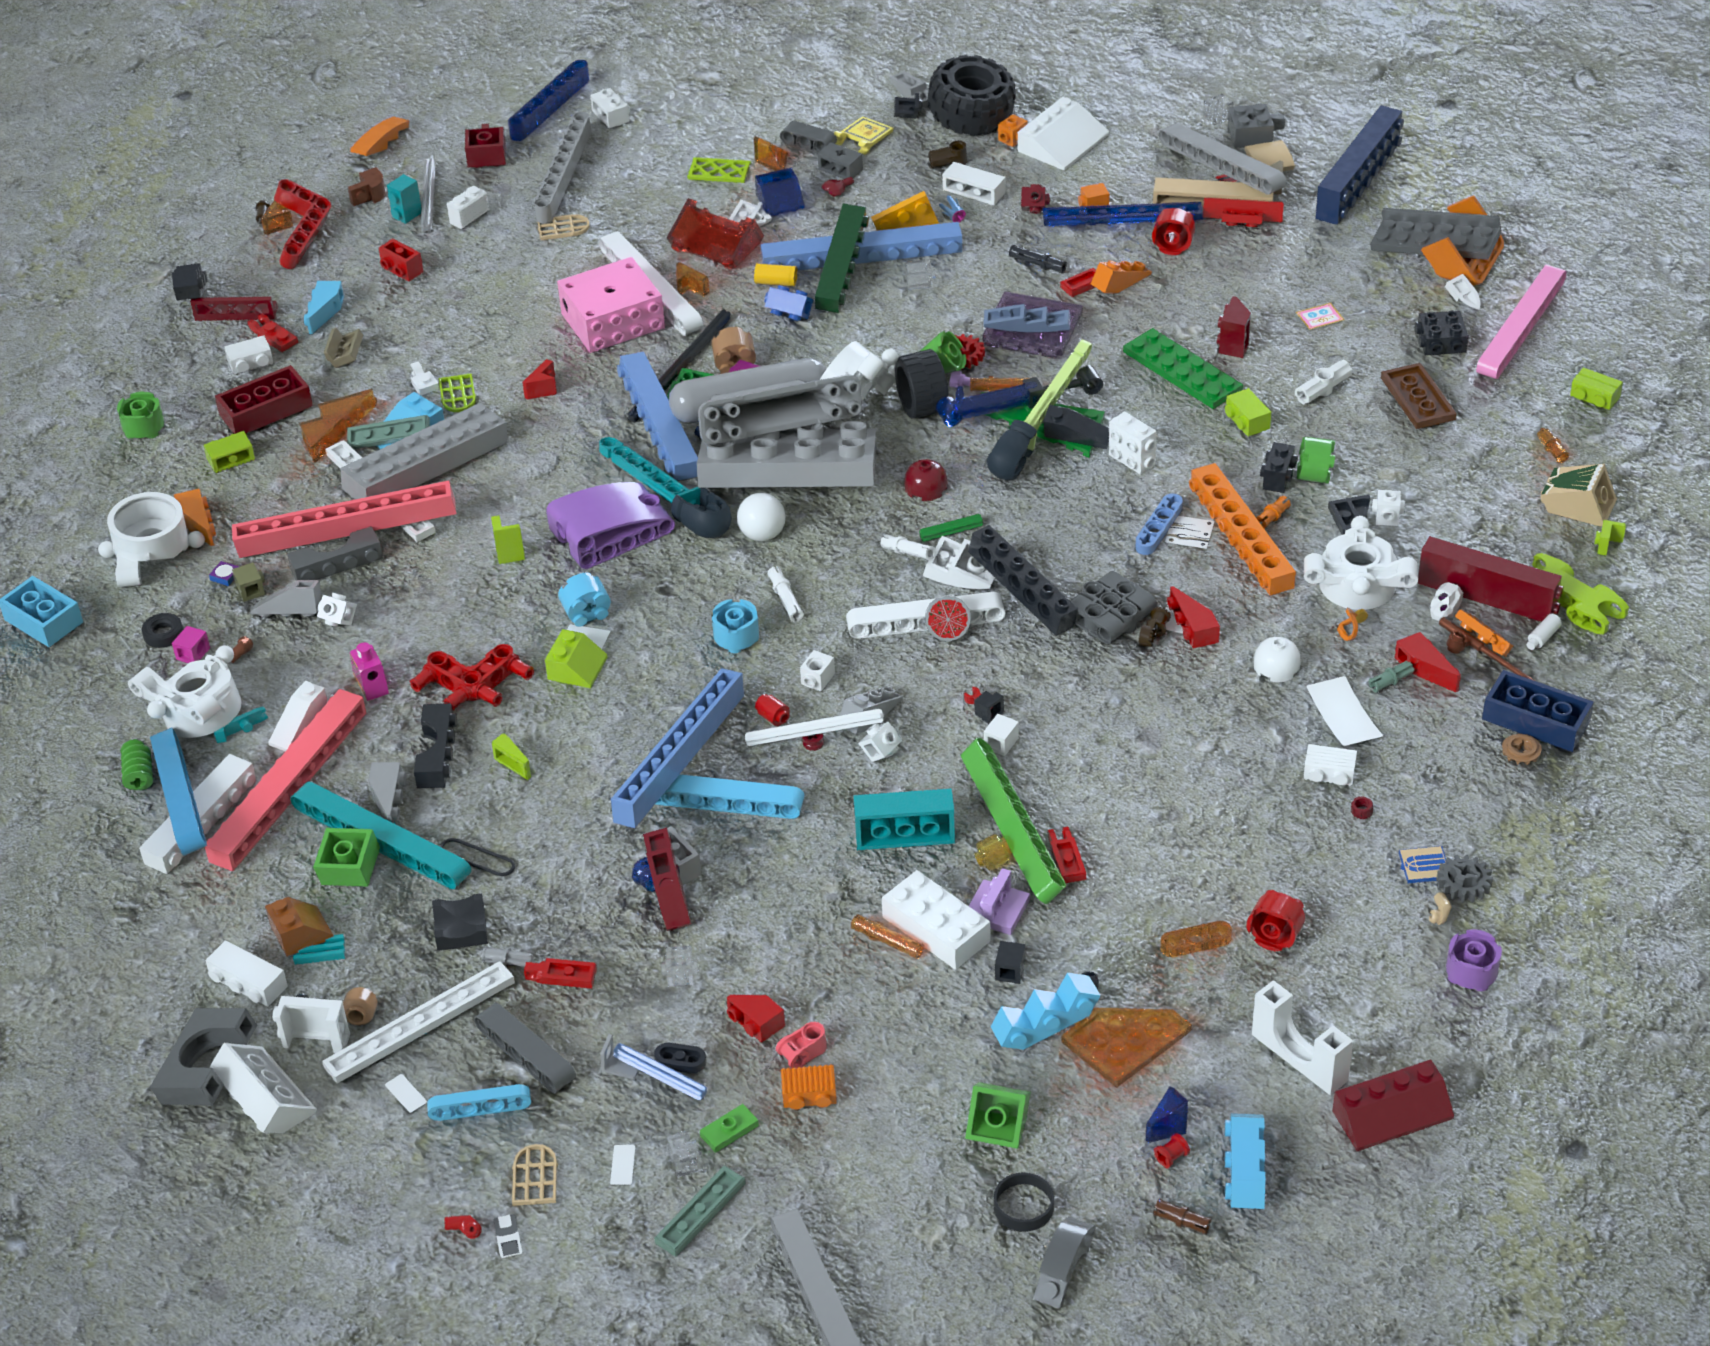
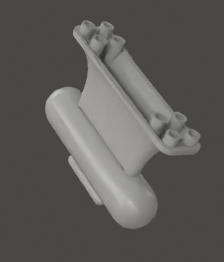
M802 358L682 381L671 390L669 406L676 419L687 423L699 422L700 436L705 443L718 444L854 417L861 412L862 408L860 380L852 374L821 379L826 371L824 364L816 358Z

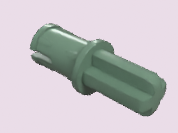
M1405 661L1393 668H1386L1385 672L1369 679L1370 688H1374L1373 691L1377 693L1391 684L1396 685L1398 680L1414 672L1412 663Z

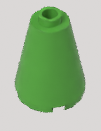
M945 331L940 332L920 350H934L941 361L944 373L959 371L966 365L965 354L962 355L960 351L962 344L950 331L946 333Z

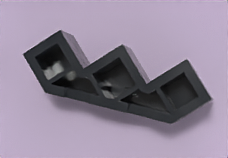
M200 263L176 266V269L172 272L173 290L176 300L200 298L204 294L208 278L206 271H202Z

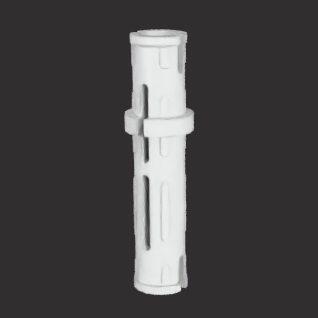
M886 534L881 538L882 548L894 550L895 553L900 555L909 554L929 561L933 560L936 556V549L933 546L908 541L907 538L902 536L893 537Z
M776 566V569L775 567L770 568L768 576L773 583V590L779 595L790 620L795 622L793 615L796 621L801 620L804 613L790 589L791 584L789 580L784 577L780 567Z

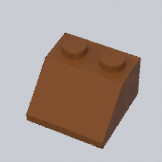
M286 897L265 906L271 929L286 957L298 953V950L311 945L326 942V939L334 937L320 910L315 905Z

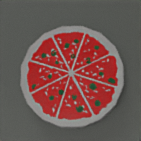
M945 595L937 597L930 602L925 611L927 629L935 638L941 641L959 639L970 626L971 615L969 608L956 596Z

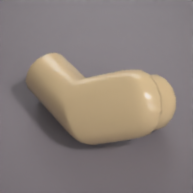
M1439 892L1434 896L1438 910L1430 911L1432 916L1429 915V921L1442 925L1446 922L1452 906L1447 896Z

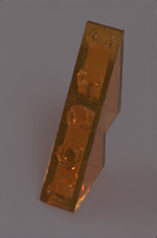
M372 389L319 403L318 407L321 417L299 423L303 441L313 463L326 454V448L337 444L347 434V428L354 427L375 408L377 398L374 397Z

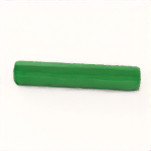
M975 514L922 528L919 530L921 540L925 542L940 538L941 536H948L981 527L983 519L980 514Z

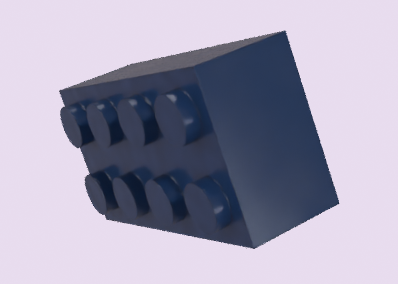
M1503 670L1485 698L1482 720L1573 752L1591 721L1594 701Z

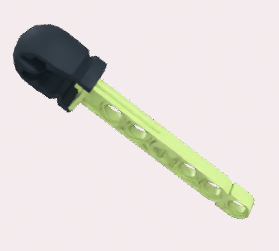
M1083 339L1079 342L1026 420H1014L1010 425V430H1006L999 438L992 452L987 457V467L994 476L1008 481L1016 479L1026 464V457H1030L1034 451L1037 430L1044 421L1049 405L1056 404L1089 356L1092 343Z

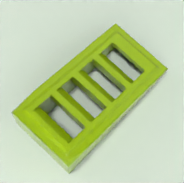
M502 733L492 741L493 755L496 761L527 780L531 778L529 760L505 733Z

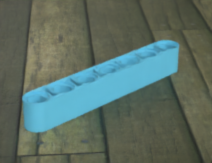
M679 774L655 805L795 819L800 815L805 794L800 788L794 786Z

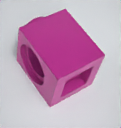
M186 626L172 642L176 660L185 663L201 660L210 649L206 631Z

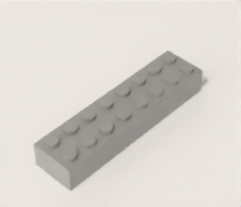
M482 403L474 405L341 467L342 489L354 499H360L414 488L508 443L507 422Z

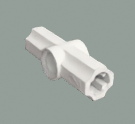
M1341 360L1329 368L1317 369L1312 379L1295 389L1298 401L1306 404L1318 396L1330 395L1335 385L1352 375V368L1347 361Z

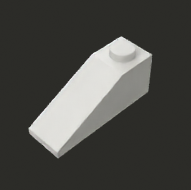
M305 681L295 691L268 742L270 746L286 752L289 745L298 738L302 730L310 724L315 715L328 703L324 687Z

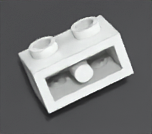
M611 88L603 89L590 95L592 111L609 129L629 122V105Z

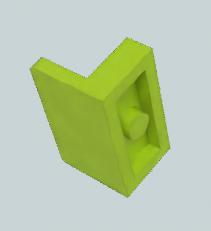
M500 515L492 516L491 522L499 564L524 560L525 555L520 525L515 524L502 527Z

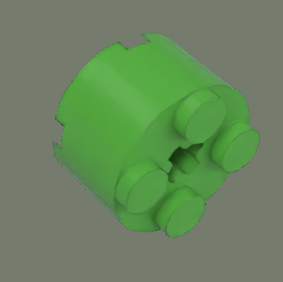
M132 393L130 398L126 400L124 398L121 399L117 405L122 430L127 438L147 437L151 439L158 436V432L164 425V417L159 399H156L152 393Z
M1315 437L1302 438L1299 449L1300 460L1297 462V479L1329 483L1330 471L1328 470L1334 467L1335 455H1331L1334 451L1335 440Z

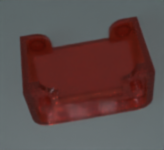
M689 198L686 200L667 236V240L673 250L677 252L684 251L720 263L728 269L736 268L764 238V234L756 220L748 217L745 220L741 219L740 222L711 214L708 208H698L696 206L697 201Z

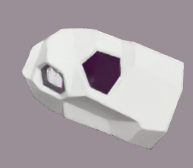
M1448 582L1439 587L1430 605L1432 619L1440 621L1441 618L1445 617L1449 620L1459 609L1463 597V592L1458 585Z

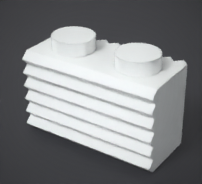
M471 186L461 195L454 197L450 203H447L450 224L462 229L487 212L489 206L486 191L476 186Z
M265 336L224 346L227 361L235 375L249 371V369L253 370V368L256 369L257 367L260 368L261 366L273 364L271 349Z
M1308 744L1304 779L1315 782H1333L1338 785L1348 784L1351 786L1357 751Z

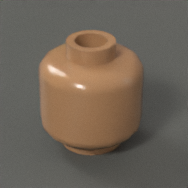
M362 987L353 988L348 991L343 1001L347 1022L352 1025L361 1026L372 1020L378 1002L376 995L372 991Z

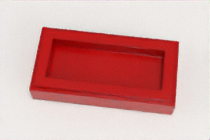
M1091 268L1061 281L1060 288L1071 297L1095 288L1091 285L1096 269Z

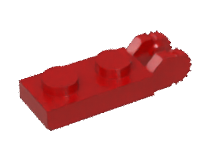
M263 313L258 315V321L262 324V327L253 319L247 322L249 328L258 337L265 336L268 344L280 352H284L299 343L295 335L274 321H270L269 317Z
M1069 827L1062 828L1063 839L1057 840L1053 829L1047 830L1050 849L1056 867L1064 882L1071 883L1086 880V870L1075 838L1072 837Z

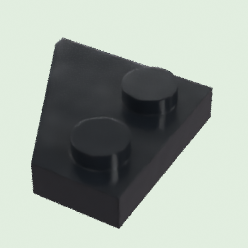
M1369 494L1328 502V509L1341 535H1344L1345 531L1351 528V522L1355 517L1363 516L1367 519L1370 504Z

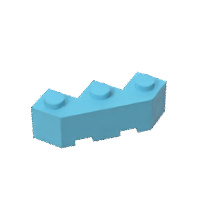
M1067 972L1056 993L1034 989L1024 1009L1001 1006L990 1027L1001 1047L1024 1050L1090 1016L1101 995L1089 976Z
M1230 1113V1120H1225V1137H1230L1231 1144L1230 1151H1225V1168H1230L1231 1183H1225V1200H1230L1231 1208L1265 1209L1264 1116L1261 1114Z

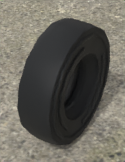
M159 613L149 617L143 623L141 632L144 641L149 646L165 648L172 646V642L184 629L180 618L175 614ZM161 627L171 628L163 634L154 633L155 630Z

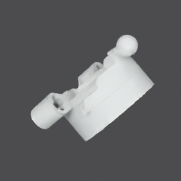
M854 341L836 356L821 379L852 374L860 380L861 400L867 396L872 387L885 396L895 383V376L889 372L888 368L897 363L898 353L893 349H887L883 352L881 360L860 343ZM845 418L832 421L830 428L840 429L842 423L852 420Z
M144 492L121 500L111 509L107 518V524L112 542H102L98 547V552L104 558L116 555L117 566L115 574L118 587L136 586L142 583L140 562L174 558L182 550L186 551L188 546L193 548L201 547L205 542V537L199 531H193L188 535L182 507L174 497L159 492Z
M1363 516L1355 517L1351 522V528L1346 530L1344 535L1329 541L1323 555L1312 553L1304 559V579L1311 584L1319 583L1322 593L1331 602L1341 607L1355 610L1379 607L1393 597L1396 587L1411 588L1418 583L1417 561L1410 557L1397 560L1391 544L1375 536V532L1368 529L1369 522ZM1352 562L1365 563L1369 565L1358 566L1352 564Z
M226 645L219 647L214 656L207 655L205 660L188 663L167 681L163 680L149 667H145L128 681L130 690L136 696L151 701L147 706L149 716L154 719L162 717L167 729L173 727L179 737L195 738L214 733V731L219 730L223 726L225 727L237 716L242 704L241 697L227 666V663L231 662L234 658V651Z

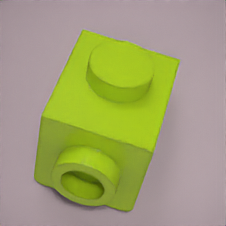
M1603 520L1601 532L1597 531L1594 544L1599 545L1597 554L1607 555L1609 541L1623 542L1626 529L1625 523Z

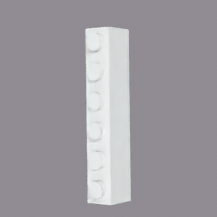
M229 754L193 791L204 835L210 831V828L224 816L225 812L256 781L251 762ZM170 816L139 848L144 864L165 874H168L177 866L184 857L177 845Z

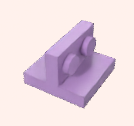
M1002 868L998 876L993 877L992 881L983 879L969 907L990 921V929L1011 935L1030 901V893L1011 888V871Z

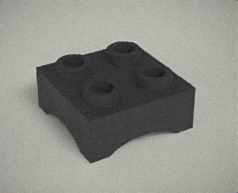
M482 893L473 894L468 898L455 901L432 900L437 951L488 944Z

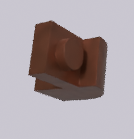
M377 167L360 172V183L348 187L350 203L353 206L368 201L376 204L386 194L383 175Z

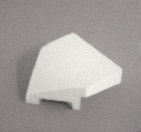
M740 200L727 221L726 228L739 232H748L770 222L772 218L762 208V202L754 205Z

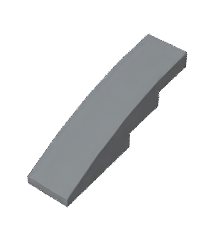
M906 71L889 77V81L903 97L914 98L915 93H919V100H922V110L920 112L931 120L936 121L928 106L926 82Z

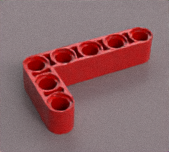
M282 179L278 183L274 200L278 204L303 216L285 243L279 260L282 267L294 269L326 222L331 202L327 198L291 180Z

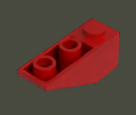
M1170 587V597H1167V604L1169 609L1174 611L1176 623L1181 625L1185 640H1189L1193 649L1219 643L1220 625L1213 612L1176 587Z
M1421 632L1396 642L1395 659L1400 664L1405 661L1411 662L1414 668L1412 674L1453 692L1459 691L1461 680L1459 670L1453 667L1445 655L1440 653Z

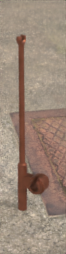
M1445 617L1440 619L1439 625L1451 633L1446 642L1448 651L1459 654L1465 647L1471 646L1477 651H1482L1514 674L1534 680L1486 648L1481 641Z

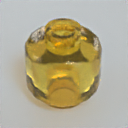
M993 834L977 842L976 848L978 852L974 853V856L980 867L985 865L988 870L992 871L1007 864L1010 860L1009 855L1012 852L1004 836L1000 838L997 834Z

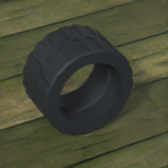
M932 349L899 356L894 366V375L898 395L907 415L911 419L946 411L949 404L948 385L937 353Z

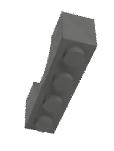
M372 526L350 533L348 542L343 547L334 551L319 552L305 547L287 553L290 570L296 581L322 579L383 559L380 541Z

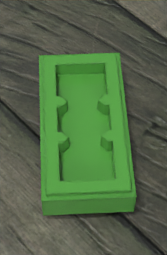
M741 1104L699 1130L700 1137L716 1153L758 1127L759 1121L744 1104Z

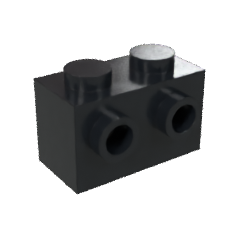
M1273 442L1271 451L1267 450L1266 464H1262L1260 470V477H1263L1262 490L1279 493L1285 492L1287 483L1292 480L1293 468H1296L1298 455H1294L1295 446Z

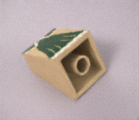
M1605 464L1554 468L1541 492V501L1545 504L1548 513L1600 527L1603 525V520H1608L1617 500Z

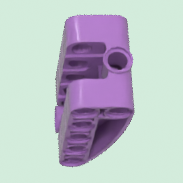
M637 482L611 483L583 489L551 501L546 509L550 531L561 543H569L571 556L583 569L596 566L665 536L675 527V521L660 505L659 497L651 494L643 484Z

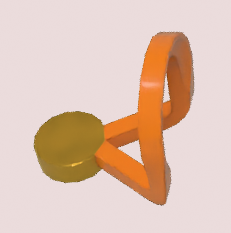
M1347 607L1346 613L1349 618L1342 621L1337 627V631L1343 640L1351 641L1355 639L1358 632V623H1362L1368 618V613L1364 609L1354 612ZM1353 623L1352 634L1348 636L1344 626Z

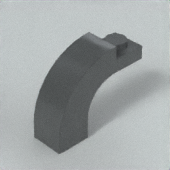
M1067 1217L1060 1223L1048 1245L1040 1266L1039 1273L1041 1274L1033 1300L1059 1309L1062 1308L1075 1266L1082 1254L1089 1252L1096 1229L1095 1225L1072 1217Z

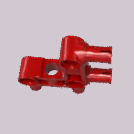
M508 644L497 645L485 655V658L471 667H466L456 661V658L445 652L435 651L428 655L427 663L423 666V670L410 680V686L414 691L420 692L429 683L436 682L452 691L453 693L443 700V704L451 703L452 711L465 701L481 699L497 707L501 704L503 697L500 692L493 690V688L511 673H515L525 680H530L534 675V668L521 661L519 656L513 652V648Z

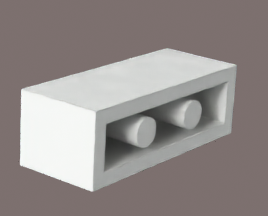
M953 162L943 173V190L995 205L1006 193V181L1004 176Z
M226 940L205 960L209 971L208 975L213 981L221 982L229 986L232 991L240 992L248 996L253 1002H259L267 1007L288 987L284 970Z

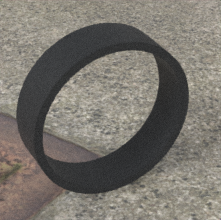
M1020 1172L1005 1177L996 1186L994 1191V1213L1005 1227L1014 1231L1029 1232L1043 1227L1051 1219L1054 1212V1192L1044 1178L1033 1173ZM1031 1185L1041 1189L1048 1196L1050 1205L1040 1216L1022 1220L1005 1214L997 1201L1000 1195L1010 1187Z

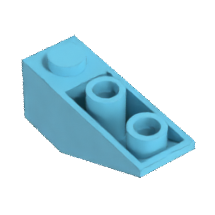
M317 281L315 289H312V300L308 302V313L304 315V324L308 326L309 334H313L341 310L344 300L341 281Z

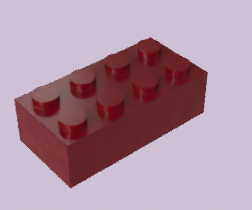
M292 365L215 395L219 416L234 434L242 431L247 434L313 406L308 384Z

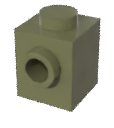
M254 563L232 569L235 584L243 602L265 595L262 584L265 582L264 575L261 570L257 571Z

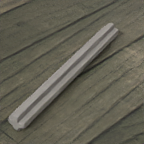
M426 159L424 162L421 230L423 232H430L432 230L435 183L434 159Z

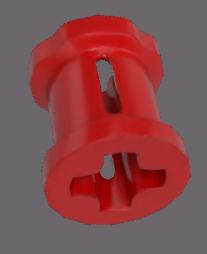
M1178 1133L1172 1135L1171 1140L1163 1146L1158 1145L1154 1148V1155L1157 1161L1165 1168H1170L1173 1165V1161L1180 1156H1187L1190 1153L1187 1141Z

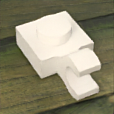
M418 361L410 364L413 369L411 383L419 395L422 396L439 389V384L430 371L424 373Z

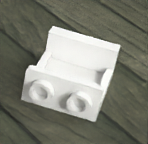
M281 996L279 1005L274 1008L273 1021L277 1023V1036L281 1038L283 1048H289L293 1038L331 1040L334 1053L346 1048L350 1031L342 1001Z

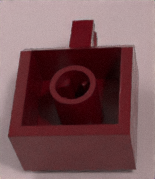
M489 123L481 124L480 129H465V154L468 168L506 165V140L503 126L489 128Z

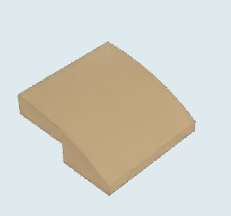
M1282 140L1245 146L1244 148L1247 156L1270 166L1281 160L1283 161V172L1294 170L1293 158Z

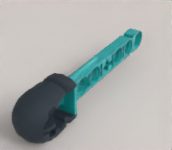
M604 437L600 439L599 452L606 458H611V461L669 501L672 504L671 512L674 519L682 522L684 526L696 535L704 538H717L729 529L732 520L731 511L722 498L709 492L706 488L695 487L689 490L635 451L624 446L616 438Z

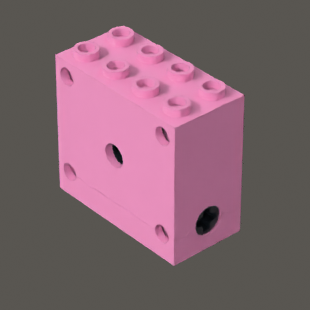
M633 257L557 281L561 314L590 353L665 328L662 295Z

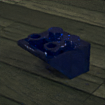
M792 167L755 176L756 196L759 202H762V207L766 214L776 216L781 213L805 208L798 177Z

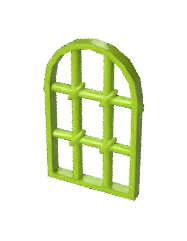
M471 373L438 378L441 402L446 410L454 413L462 412L475 405L476 394ZM470 378L471 384L465 385L463 379ZM460 380L461 386H452V381ZM448 381L449 388L442 389L441 382ZM472 388L473 395L467 396L465 389ZM460 389L462 397H454L453 390ZM449 391L451 399L444 400L443 392ZM467 399H473L472 402L467 405ZM462 400L464 407L456 408L455 401ZM445 403H452V407H449Z

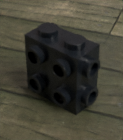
M1450 310L1445 312L1419 313L1418 322L1414 324L1415 334L1419 335V347L1423 348L1425 356L1467 353L1469 336L1461 311Z

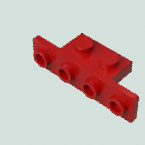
M1205 197L1203 217L1222 219V222H1226V225L1229 226L1246 223L1248 227H1258V224H1262V221L1282 222L1284 203Z

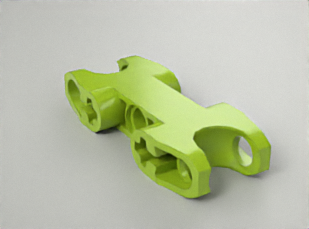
M1537 553L1533 556L1532 565L1534 568L1562 576L1561 586H1564L1561 598L1558 599V603H1561V606L1567 609V617L1577 626L1596 634H1605L1608 632L1610 623L1606 615L1616 619H1624L1628 616L1629 606L1610 588L1602 584L1591 588L1574 578V571L1571 566L1558 558L1543 553ZM1540 560H1542L1545 563V567L1542 566ZM1612 603L1617 604L1620 607L1621 611L1616 609L1612 605ZM1595 620L1601 624L1602 628L1596 624Z

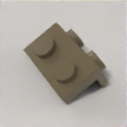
M336 327L332 328L324 350L326 359L335 368L353 363L356 360L364 334L360 329L342 335Z

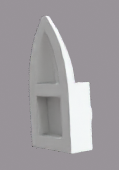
M1464 274L1446 283L1445 288L1456 302L1461 300L1469 307L1480 309L1479 295Z

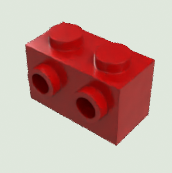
M392 238L378 248L380 264L385 270L409 282L424 272L421 253Z

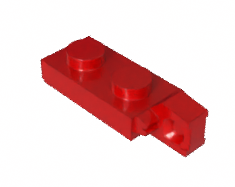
M546 958V961H541L540 963L526 962L524 968L526 980L536 981L540 984L589 989L593 988L597 972V964L594 962Z

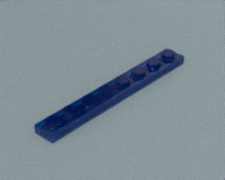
M1201 202L1043 208L1044 226L1053 227L1057 225L1075 226L1082 224L1154 223L1164 209L1171 208L1190 212L1195 221L1203 220V210Z

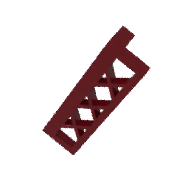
M271 296L207 297L190 300L195 321L258 320V315L262 313L267 315L270 320H275L278 308L277 301H272Z

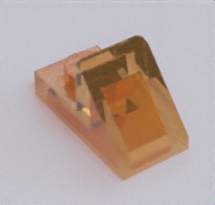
M275 200L261 217L263 231L266 235L293 227L291 212Z
M681 262L676 263L677 291L680 295L689 289L704 297L710 293L708 276Z

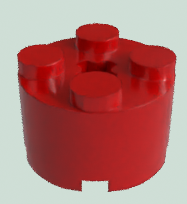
M1178 208L1164 209L1159 214L1152 232V241L1162 253L1179 255L1190 247L1195 232V222L1192 214Z
M1268 890L1259 898L1246 923L1247 931L1249 934L1250 932L1255 937L1254 941L1259 946L1267 950L1281 951L1282 948H1289L1293 945L1305 923L1304 905L1297 898H1292L1275 890Z

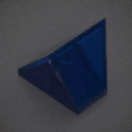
M1169 1086L1148 1120L1145 1141L1151 1143L1171 1138L1175 1133L1180 1135L1186 1134L1188 1100L1175 1088Z

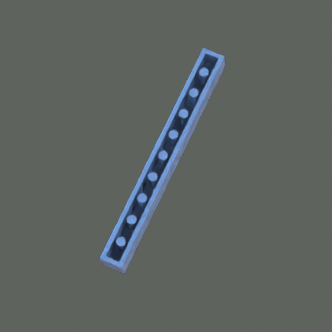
M959 222L865 232L864 241L859 243L858 246L860 247L859 258H855L854 262L861 264L962 252V233ZM833 236L761 244L762 264L797 266V271L823 268Z
M722 668L611 798L613 823L626 827H637L744 697L742 673Z

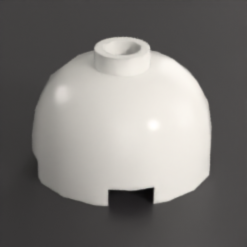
M1270 637L1258 645L1254 655V670L1259 676L1263 674L1266 677H1270L1272 682H1284L1291 680L1293 675L1300 670V651L1291 640L1284 637Z

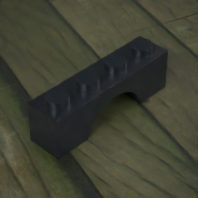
M451 703L423 704L421 715L423 736L433 740L435 744L429 750L416 755L414 766L417 789L446 788V780L451 777L449 761L453 760L451 744H455V731L453 727H457V714L453 713Z

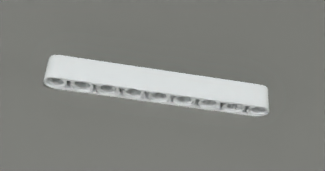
M618 231L598 239L601 251L612 263L633 257L662 295L664 317L683 336L703 328L700 314Z

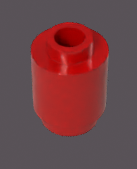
M763 694L755 703V709L758 714L774 726H780L789 719L790 708L773 695Z

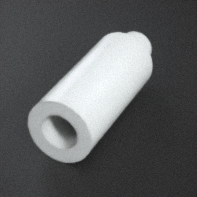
M1549 614L1528 636L1527 647L1530 650L1541 648L1561 627V619L1555 614Z

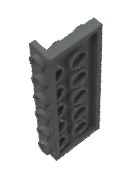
M1383 208V220L1370 243V247L1373 251L1423 254L1421 251L1423 247L1449 237L1462 258L1488 260L1502 233L1500 217Z

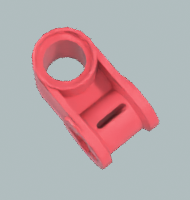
M809 1022L792 1034L783 1037L776 1045V1052L788 1060V1065L791 1069L793 1067H803L807 1062L826 1051L825 1028L818 1022Z

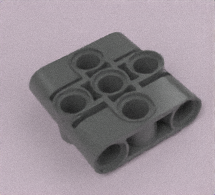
M1110 571L1097 581L1085 583L1083 591L1070 600L1078 608L1074 624L1105 644L1111 643L1123 633L1134 632L1137 628V623L1149 615L1153 608L1158 606L1152 594L1115 571Z

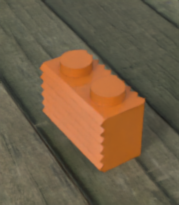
M825 1064L824 1066L815 1065L813 1067L804 1066L803 1068L793 1067L791 1069L788 1067L787 1069H781L784 1108L798 1110L804 1106L817 1105L818 1107H827L830 1104H837L834 1065L830 1064L828 1066Z

